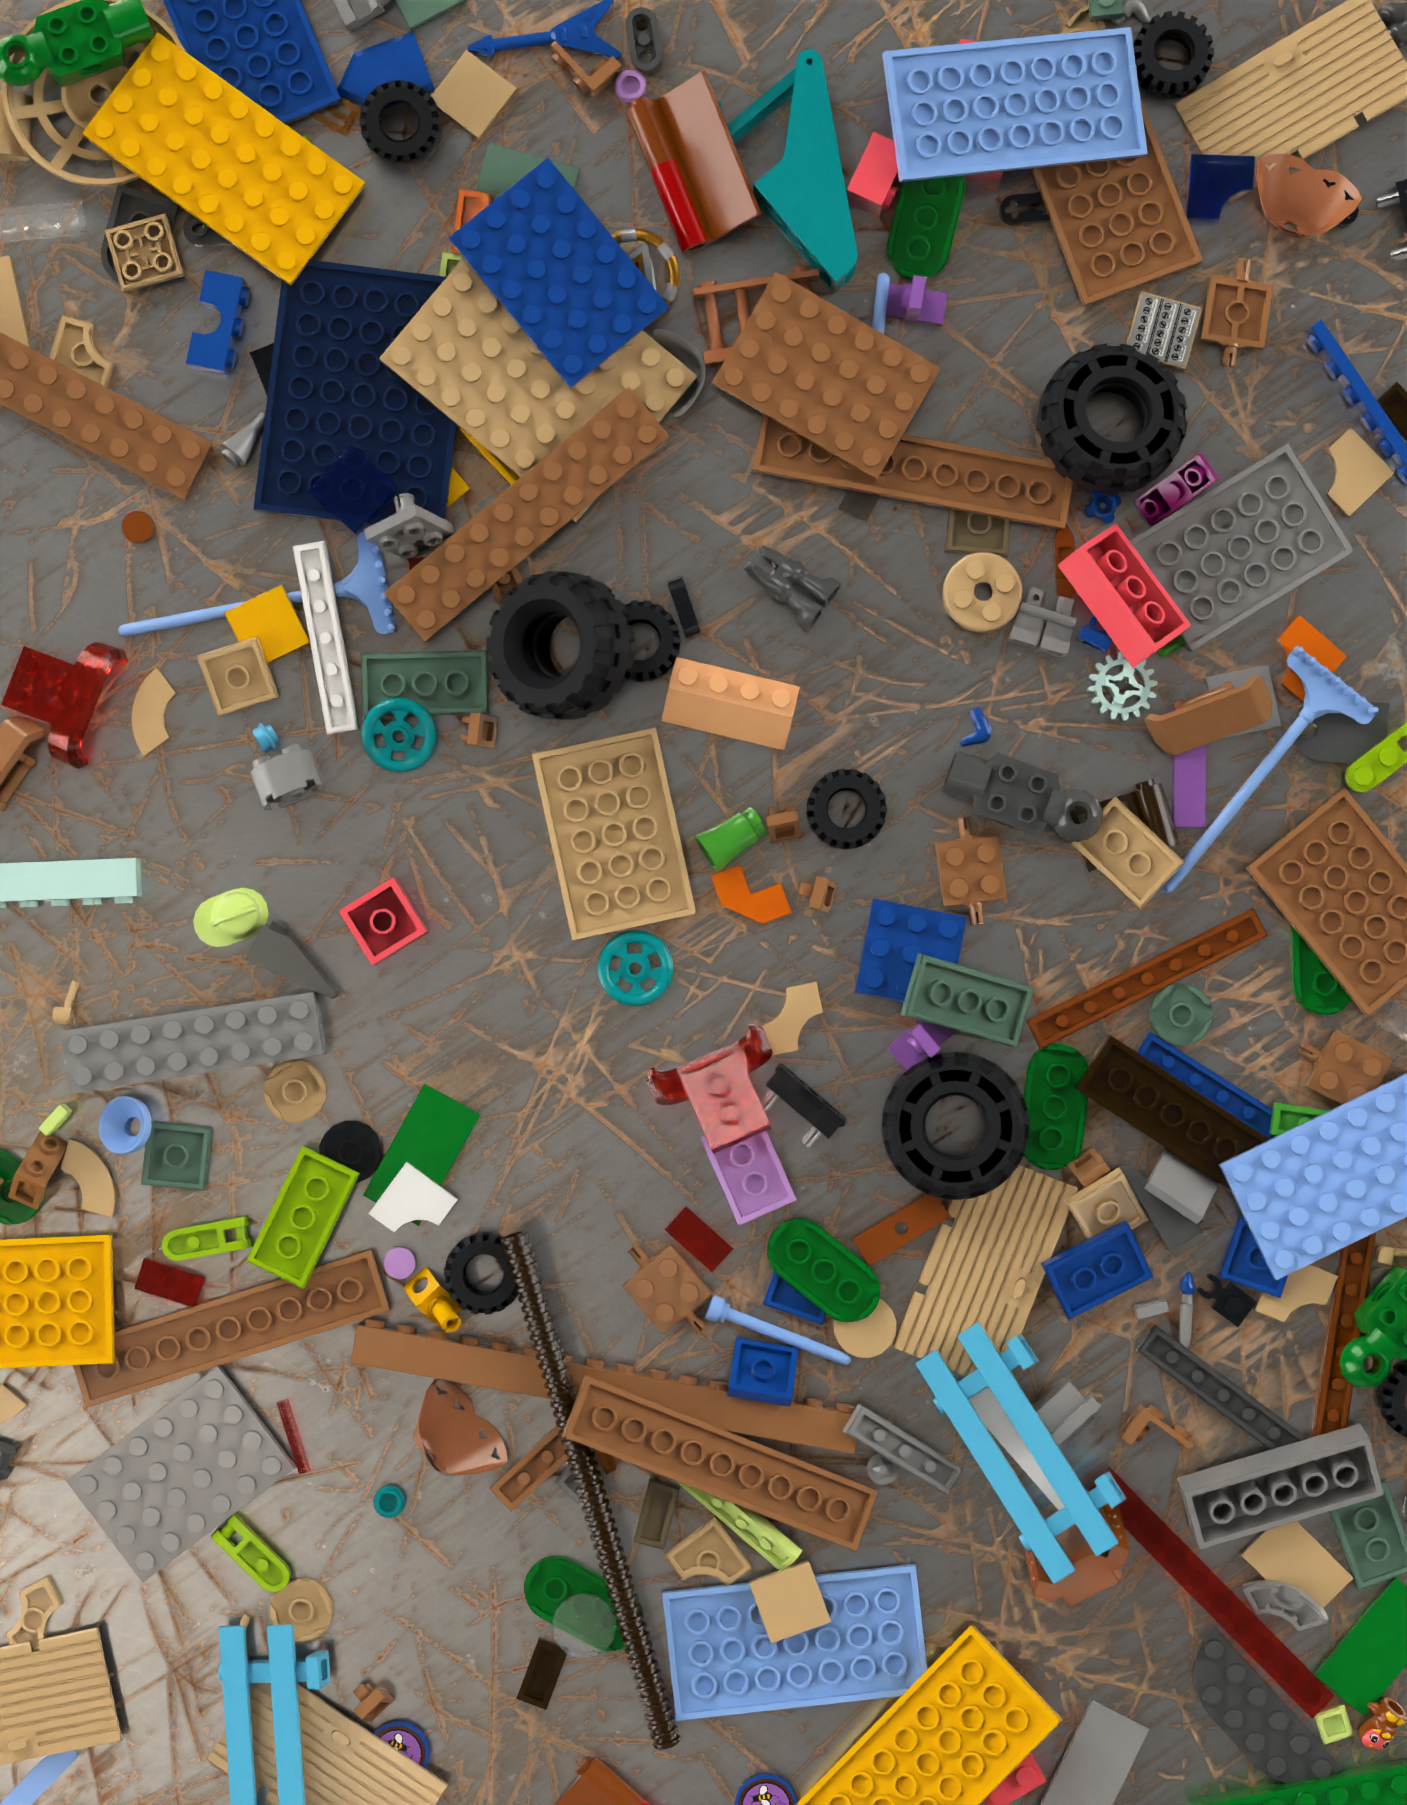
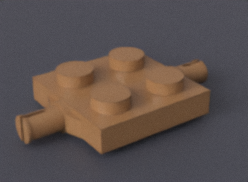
M1245 258L1238 259L1236 277L1221 278L1211 276L1209 278L1200 341L1217 343L1225 347L1222 366L1225 367L1228 364L1232 368L1236 366L1238 349L1263 350L1265 345L1274 286L1259 284L1249 279L1252 263L1250 259L1246 261Z
M971 817L957 818L960 837L949 842L935 843L942 906H969L970 925L984 924L981 905L991 900L1007 898L999 835L989 837L972 835Z
M1336 1029L1328 1043L1321 1050L1306 1042H1303L1301 1047L1311 1053L1301 1048L1298 1050V1054L1314 1061L1313 1072L1306 1086L1340 1104H1344L1385 1084V1074L1393 1061L1391 1057Z
M638 1243L628 1251L640 1266L636 1274L625 1282L623 1287L663 1335L675 1324L685 1320L697 1334L708 1326L699 1317L696 1310L699 1304L712 1294V1291L672 1244L660 1254L650 1258Z

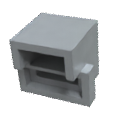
M1066 1376L1033 1405V1408L1056 1444L1064 1451L1069 1447L1067 1444L1094 1419L1098 1421L1102 1417L1097 1411L1101 1405L1090 1393L1084 1397Z

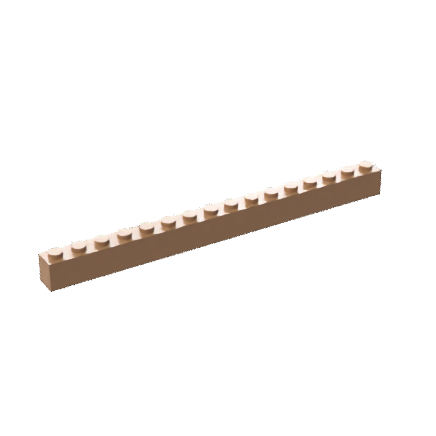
M366 1318L365 1323L360 1322L357 1325L350 1363L552 1399L547 1396L549 1389L544 1386L546 1379H542L543 1369L541 1370L538 1367L541 1362L536 1359L535 1355L538 1352L533 1350V1347H523L522 1351L510 1349V1344L505 1342L491 1341V1346L478 1343L479 1338L460 1335V1339L456 1340L447 1338V1332L429 1330L428 1334L415 1332L416 1327L405 1324H397V1329L384 1327L385 1321ZM561 1353L567 1359L564 1364L569 1366L570 1370L567 1374L572 1376L570 1384L575 1386L574 1394L578 1395L584 1377L589 1376L726 1431L852 1454L855 1452L857 1440L842 1432L855 1410L853 1405L836 1403V1408L823 1406V1400L805 1397L804 1402L792 1400L791 1406L788 1407L727 1396L729 1383L711 1380L710 1385L698 1383V1378L693 1376L679 1375V1379L667 1378V1372L648 1369V1373L645 1374L635 1372L636 1367L632 1365L617 1363L616 1368L606 1367L603 1360L585 1358L584 1363L573 1361V1355Z

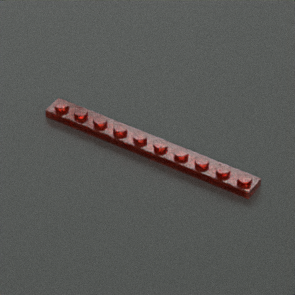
M1108 1467L1100 1476L1110 1471L1127 1498L1118 1504L1124 1528L1313 1719L1335 1696L1159 1516ZM1093 1482L1087 1490L1091 1491L1097 1487L1096 1483Z

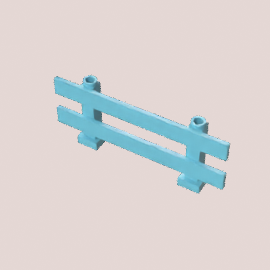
M980 1322L957 1336L976 1365V1371L957 1382L938 1350L931 1352L916 1362L915 1365L936 1396L933 1398L935 1406L942 1415L947 1414L1022 1533L1019 1538L1023 1546L1029 1553L1034 1552L1049 1578L1055 1584L1076 1571L1055 1536L1076 1524L1096 1557L1119 1543L1098 1509L1107 1503L1113 1508L1127 1498L1110 1471L1094 1480L1097 1487L1087 1493L1011 1373L1019 1366L1023 1370L1032 1367L1039 1362L1038 1358L1022 1334L1006 1342L1010 1349L999 1354ZM988 1386L1065 1506L1045 1520L969 1401L971 1397Z
M293 1624L268 1625L269 1660H247L245 1625L220 1626L221 1663L218 1668V1676L223 1684L231 1805H257L249 1683L271 1682L279 1805H305L297 1682H307L308 1689H321L329 1684L328 1651H315L305 1657L306 1659H296Z

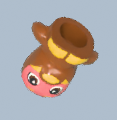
M1381 1697L1379 1704L1376 1702H1369L1367 1704L1368 1709L1374 1715L1361 1724L1358 1733L1361 1743L1367 1749L1380 1751L1386 1748L1396 1734L1395 1728L1407 1722V1714L1403 1707L1389 1697Z

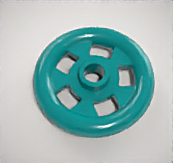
M390 698L378 703L368 712L362 725L361 739L366 754L376 765L391 772H409L422 766L432 756L437 743V728L431 714L418 702L407 698ZM391 711L396 720L389 722L385 726L380 718ZM409 712L420 720L415 727L404 720ZM395 731H402L405 739L397 741L394 739L393 733ZM383 733L386 746L377 748L374 735ZM415 735L424 737V743L420 750L412 747ZM392 750H405V760L391 759Z
M639 930L620 933L613 937L601 951L598 960L599 981L605 992L621 1004L627 1006L650 1004L666 992L672 981L674 968L672 956L667 946L651 933ZM641 943L642 952L628 954L627 944ZM656 953L661 966L651 969V963L647 956ZM614 955L623 958L620 963V971L610 969L611 960ZM633 962H638L642 967L641 972L637 975L632 974L629 970ZM651 976L656 984L645 992L640 983H643ZM621 978L633 984L629 992H625L617 986Z

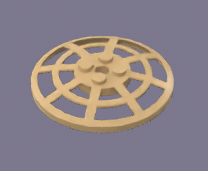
M68 0L51 7L50 9L46 10L45 12L41 13L40 15L79 2L81 0ZM104 0V1L109 5V4L118 2V1H120V0ZM144 8L150 26L185 51L176 34L164 21ZM36 18L26 26L21 34L30 35L34 33ZM141 43L125 48L123 65L67 86H62V99L43 101V87L48 74L46 69L34 81V104L15 107L13 99L14 85L3 81L2 97L5 114L11 130L23 150L45 170L69 182L85 186L107 187L139 179L138 175L133 172L128 173L124 165L106 152L91 151L80 148L78 145L84 138L82 132L105 103L95 102L91 98L93 90L103 87L109 91L110 96L129 71L126 66L134 51L141 55L146 47ZM15 52L11 55L9 61L18 64L21 57H26V54ZM67 113L72 122L76 124L67 139H64L54 129L47 115ZM38 117L46 134L56 145L61 147L51 162L45 159L30 144L18 120ZM72 154L88 160H111L116 177L89 178L72 174L63 170V167Z

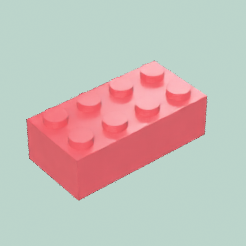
M1117 523L1079 547L1057 565L1132 668L1192 626Z

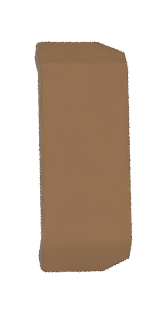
M1252 675L1245 685L1237 688L1234 687L1232 681L1223 683L1224 686L1186 700L1180 699L1175 701V711L1162 716L1150 713L1144 721L1155 743L1166 754L1179 755L1263 724L1272 715L1273 699L1263 677Z
M9 717L0 725V785L17 760H20L0 789L1 811H4L7 807L6 803L30 767L33 768L37 762L23 751L30 741L43 738L44 733L43 728L28 717Z

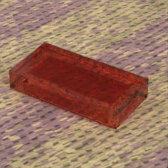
M687 1206L665 1228V1231L711 1272L733 1250V1247Z

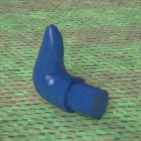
M977 707L969 712L974 721L973 725L976 728V732L962 739L960 742L962 747L985 743L991 737V725L981 707Z

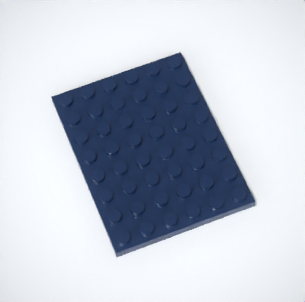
M309 260L306 267L291 286L282 280L254 510L373 525L397 513L394 504L395 496L399 497V494L409 493L414 496L415 505L446 519L457 424L379 360L381 355L446 277Z

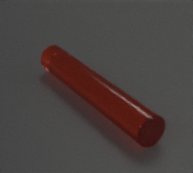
M289 1399L276 1402L298 1473L308 1472L311 1468Z

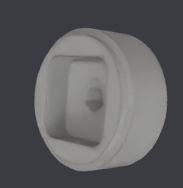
M875 1453L867 1462V1472L873 1482L886 1485L896 1479L899 1473V1466L880 1454Z

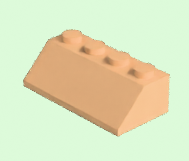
M676 657L661 721L784 751L800 686Z

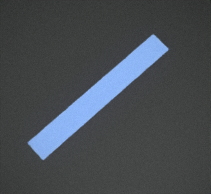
M73 1750L45 1756L7 1795L0 1805H32L79 1755Z

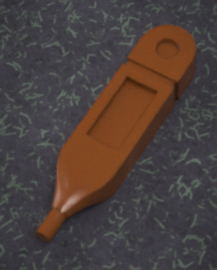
M1067 523L1065 529H1057L1054 536L1055 584L1058 597L1062 596L1071 599L1075 595L1076 590L1057 566L1075 551L1074 536Z

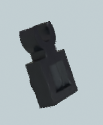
M1208 1273L1206 1277L1213 1281V1289L1207 1292L1198 1287L1196 1289L1197 1292L1204 1298L1216 1299L1211 1308L1239 1327L1257 1301L1231 1282L1223 1289L1220 1280L1215 1275Z

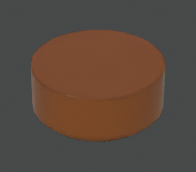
M142 511L130 512L122 521V532L133 543H145L154 534L155 525L152 518Z

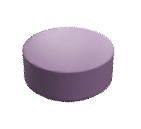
M636 70L621 72L615 80V93L617 97L628 104L635 99L644 97L646 81L643 75Z
M395 1247L384 1258L385 1271L392 1278H407L415 1270L416 1257L406 1247Z

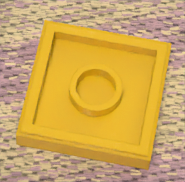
M282 584L224 613L239 642L252 637H259L267 663L310 643L309 636Z

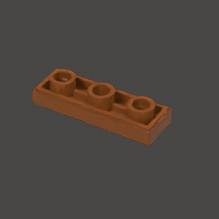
M925 1194L852 1238L867 1265L870 1266L950 1218V1215L938 1197ZM898 1222L906 1223L907 1230L905 1233L899 1234L895 1231V1225Z

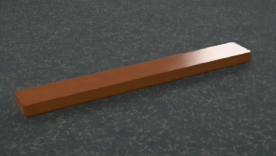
M1251 908L1026 1020V1023L1039 1049H1042L1268 935L1255 909Z
M1376 1232L1339 1250L1336 1268L1338 1278L1333 1288L1312 1437L1339 1430L1348 1425L1353 1385L1348 1383L1342 1375L1340 1358L1345 1346L1353 1339L1361 1337V1332L1356 1325L1353 1313L1367 1297Z

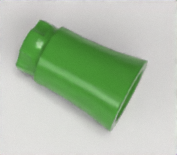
M750 807L743 813L738 812L715 827L694 835V838L708 862L719 873L730 861L758 842V838L767 834L768 831L757 812Z

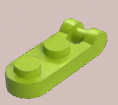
M1407 721L1347 768L1345 781L1351 790L1367 792L1407 763V749L1403 751L1397 743L1402 737H1405L1407 740Z
M248 1215L174 1229L168 1232L162 1240L163 1253L168 1259L183 1261L253 1247L252 1237L248 1238L246 1227L249 1225ZM234 1228L236 1240L227 1242L225 1230Z
M236 1513L227 1519L228 1523L222 1529L218 1528L211 1535L216 1544L266 1591H281L290 1581L291 1572L286 1562L248 1527L245 1521ZM236 1532L243 1538L237 1545L230 1539Z

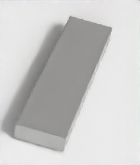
M860 1404L857 1405L842 1431L947 1496L964 1469Z

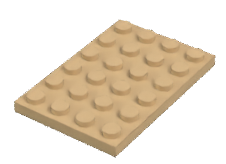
M656 727L532 754L572 941L696 914Z

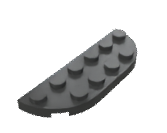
M1213 1624L1198 1644L1193 1668V1682L1196 1694L1211 1718L1260 1771L1277 1781L1290 1783L1317 1777L1325 1778L1329 1775L1338 1774L1344 1768Z

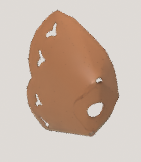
M1270 154L1258 159L1256 179L1265 217L1271 224L1287 235L1303 238L1310 237L1311 234L1314 235L1313 237L1324 234L1354 212L1362 201V196L1356 186L1336 171L1313 169L1304 159L1289 154ZM1277 163L1270 171L1264 166L1265 164ZM1288 165H1291L1293 169L1298 168L1300 171L1290 174ZM1323 179L1328 180L1329 183L1335 182L1336 184L1327 188ZM1345 190L1348 191L1349 196L1354 198L1353 200H1345ZM1291 224L1296 228V231L1284 228V225Z
M434 1379L426 1390L413 1435L414 1442L432 1467L445 1476L483 1473L498 1469L507 1464V1449L496 1428L489 1421L476 1416L472 1401L460 1388L446 1380ZM439 1387L441 1391L446 1390L447 1393L438 1395L436 1388ZM456 1399L458 1400V1405L462 1406L464 1410L454 1409ZM479 1429H482L484 1435H488L489 1438L480 1439ZM494 1448L497 1449L496 1455L499 1456V1460L494 1457H491V1455L494 1452Z

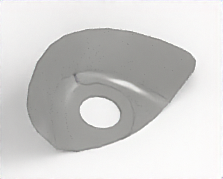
M655 329L653 331L654 340L697 375L694 382L671 408L674 416L679 417L686 413L701 393L706 375L704 360L698 349L687 339L665 329Z

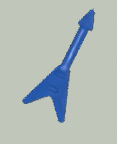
M603 0L547 32L492 39V36L488 35L469 45L468 51L493 57L494 52L547 45L557 41L562 48L607 58L614 56L616 60H619L621 52L598 37L594 32L595 26L613 5V0Z

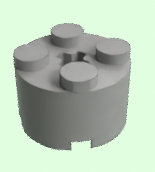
M294 744L282 750L283 754L274 758L263 756L252 762L254 769H252L250 775L264 810H272L270 804L278 803L280 808L291 806L313 796L311 789L316 786L319 791L323 789L324 786L310 750L301 749L300 744Z

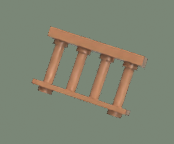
M811 266L795 267L792 269L793 273L782 274L811 291L810 282L819 281V269L811 270ZM773 276L717 285L715 280L705 281L698 284L699 288H693L694 300L704 299L711 342V345L708 346V351H703L706 369L720 367L732 348L727 347V343H723L716 297L735 294L740 329L742 331L751 315L748 292L766 289Z

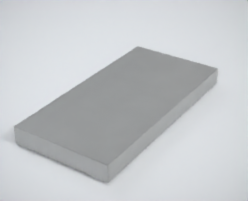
M1091 1699L1040 1805H1113L1150 1729Z

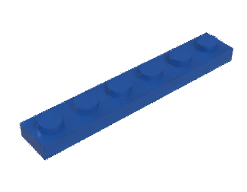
M1322 319L1306 331L1308 334L1306 339L1309 346L1315 353H1321L1327 362L1324 366L1328 374L1334 380L1338 378L1345 388L1342 390L1344 397L1350 405L1354 406L1356 404L1362 413L1360 419L1369 432H1375L1380 440L1378 442L1380 450L1387 458L1392 457L1398 466L1396 472L1399 478L1407 485L1406 442Z

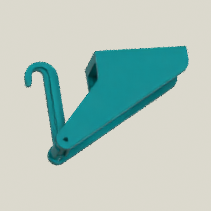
M806 49L798 55L796 67L727 124V127L735 144L792 97L783 158L754 183L753 193L760 207L813 269H819L820 278L835 293L852 278L858 254L822 57L816 50ZM717 101L721 109V102Z

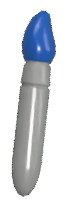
M1187 1272L1183 1276L1180 1284L1182 1295L1178 1341L1186 1348L1189 1347L1191 1340L1192 1294L1195 1291L1191 1272Z

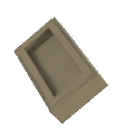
M649 1478L633 1542L664 1550L680 1486Z

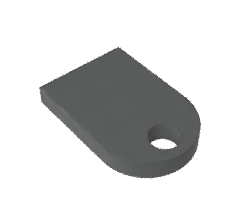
M118 185L106 230L166 213L173 234L180 206L168 197ZM105 234L101 248L102 264L110 277L119 283Z
M1369 702L1374 707H1377L1379 711L1367 724H1360L1342 713H1327L1314 719L1313 723L1316 731L1311 738H1305L1300 734L1293 744L1297 751L1309 760L1351 765L1387 737L1390 703ZM1301 706L1295 713L1291 725L1298 718L1300 711L1303 709V706Z

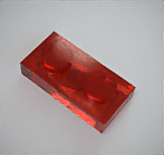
M145 1257L134 1289L193 1307L198 1304L206 1276Z

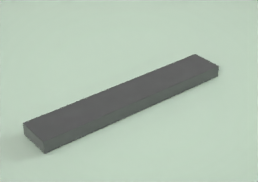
M1155 1324L1136 1350L1268 1449L1271 1450L1308 1439Z

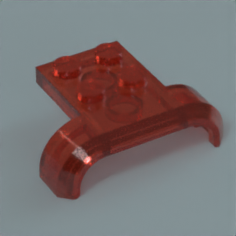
M97 641L88 645L78 657L75 665L24 646L1 705L51 724L48 736L50 755L59 762L79 769L89 762V759L85 758L82 754V741L106 678L115 665L128 662L126 653L122 649Z
M751 1024L748 1026V1033L730 1045L669 1071L660 1072L655 1070V1068H651L646 1076V1082L657 1104L673 1105L690 1100L713 1154L772 1129L748 1075L764 1065L773 1054V1050L762 1027Z

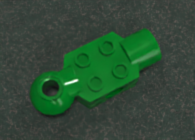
M81 0L37 16L33 34H12L0 40V79L14 86L29 85L37 80L43 70L46 69L48 74L64 87L123 65L125 48L154 38L141 0H120L109 5L104 0ZM15 52L26 54L24 61L15 64L9 60Z
M1394 1266L1353 1313L1360 1332L1367 1335L1355 1338L1345 1346L1341 1353L1340 1368L1347 1382L1356 1388L1368 1389L1379 1385L1387 1377L1391 1362L1395 1357L1407 1359L1406 1268ZM1368 1356H1371L1373 1364L1369 1370L1364 1371L1363 1362Z

